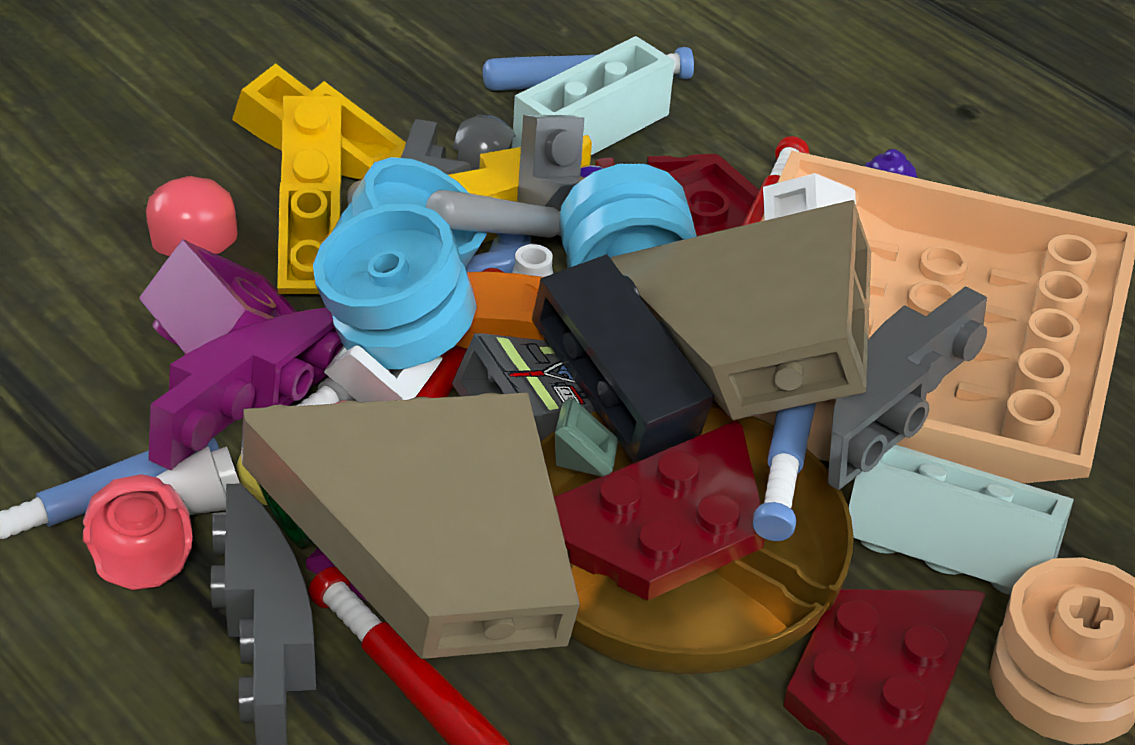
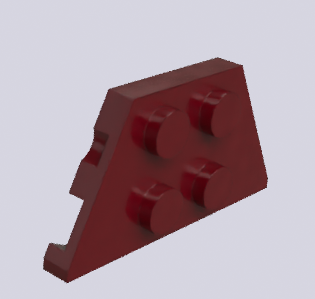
M692 154L682 158L670 155L647 156V165L668 172L683 187L697 236L742 225L759 189L719 154ZM601 158L596 160L595 166L602 168L615 165L613 158Z
M737 420L554 497L566 549L570 550L569 562L591 574L607 576L614 580L618 587L647 601L758 551L764 546L765 538L760 537L752 525L754 512L761 503L743 426Z
M840 589L835 602L821 616L787 687L783 707L807 729L819 733L827 745H928L980 614L985 593L977 590Z

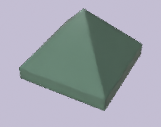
M570 397L562 403L555 430L556 466L602 477L610 474L613 471L618 438L575 399L572 400Z

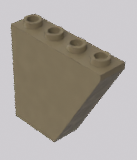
M854 199L611 257V260L620 272L634 282L641 300L657 321H660L665 326L675 345L713 393V400L732 420L866 392L872 251Z
M484 393L478 396L415 397L408 400L344 401L338 404L273 405L266 408L244 409L241 445L242 465L421 659L568 646L580 603L528 393Z

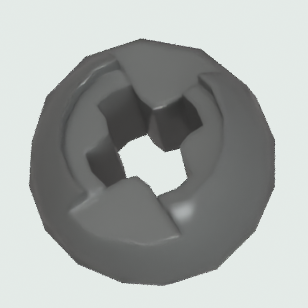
M477 115L464 120L460 124L452 149L459 150L458 161L469 163L471 171L477 170L480 166V154L509 149L510 143L516 135L505 121L491 115Z

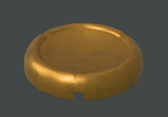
M712 403L701 435L736 420L743 426L760 503L764 504L767 484L769 482L770 467L768 456L774 425L755 416L732 420L719 405ZM597 411L590 413L611 432ZM555 431L540 442L553 497L602 477L556 466ZM619 442L612 472L634 464ZM806 448L803 469L797 473L791 510L794 511L796 516V526L794 533L788 539L783 541L765 539L762 549L648 601L618 587L616 582L607 576L591 574L570 563L580 603L571 637L608 658L638 668L664 673H715L745 667L775 656L792 646L818 624L821 616L835 602L845 581L853 553L854 535L852 518L841 489L838 490L828 484V469ZM566 549V550H567V554H568V558H569V557H570V550Z

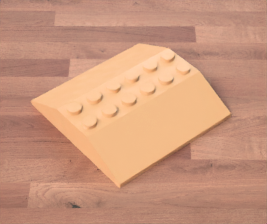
M791 150L778 183L816 173L855 190L856 207L872 251L868 339L904 305L927 316L965 286L987 297L984 318L987 337L981 351L971 361L962 362L943 378L935 390L926 394L929 412L925 423L914 436L910 438L905 437L896 445L1020 483L1088 478L1092 467L1135 260V226ZM836 399L816 403L807 443L809 451L818 459L830 462L833 412ZM777 411L754 416L775 425Z

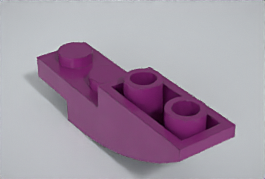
M325 307L277 316L266 321L247 325L222 335L171 363L169 391L150 404L148 460L172 470L195 451L202 450L212 438L234 421L242 419L244 409L266 408L273 405L289 406L295 400L302 399L310 388L327 376L324 373L325 369L343 347L333 323L332 313Z

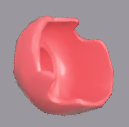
M186 176L171 180L157 188L148 199L146 208L147 225L152 246L158 253L170 256L181 240L184 239L210 252L219 254L236 241L238 231L233 199L227 190L212 179Z
M139 474L114 479L91 497L82 521L85 526L83 529V542L94 559L97 574L102 579L134 591L160 587L182 572L192 549V526L190 513L181 496L171 484H164L157 477Z

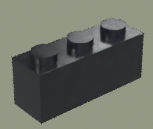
M607 254L540 279L532 315L533 323L608 428L618 438V442L633 463L701 435L714 399L713 393L675 345L665 326L660 321H657L641 300L634 282L620 272Z

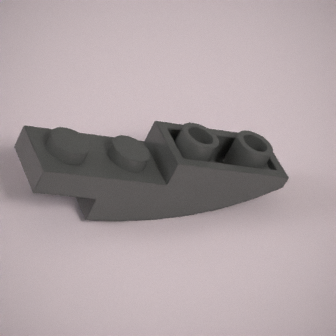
M965 286L927 316L904 305L868 339L866 392L837 398L835 402L829 462V485L840 490L862 471L868 472L879 463L883 454L903 438L914 436L922 428L929 412L926 394L935 390L943 378L962 362L974 359L985 343L987 337V328L984 326L986 296Z
M241 483L226 484V512L213 513L212 517L214 555L225 554V565L211 566L212 608H226L228 637H240L241 664L254 663V676L239 677L240 723L255 722L256 745H287V691L316 690L312 612L305 581L292 549L279 526L262 504Z

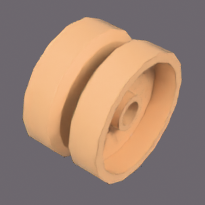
M1083 557L1054 558L1029 568L1014 584L1006 608L1004 623L1000 627L993 649L989 675L996 697L1015 720L1041 736L1073 745L1105 743L1127 733L1135 724V577L1114 565Z

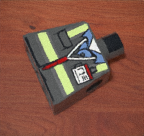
M474 333L452 382L460 397L478 396L484 393H528L540 442L556 430L562 403L569 397L572 400L575 399L589 413L596 411L545 340Z

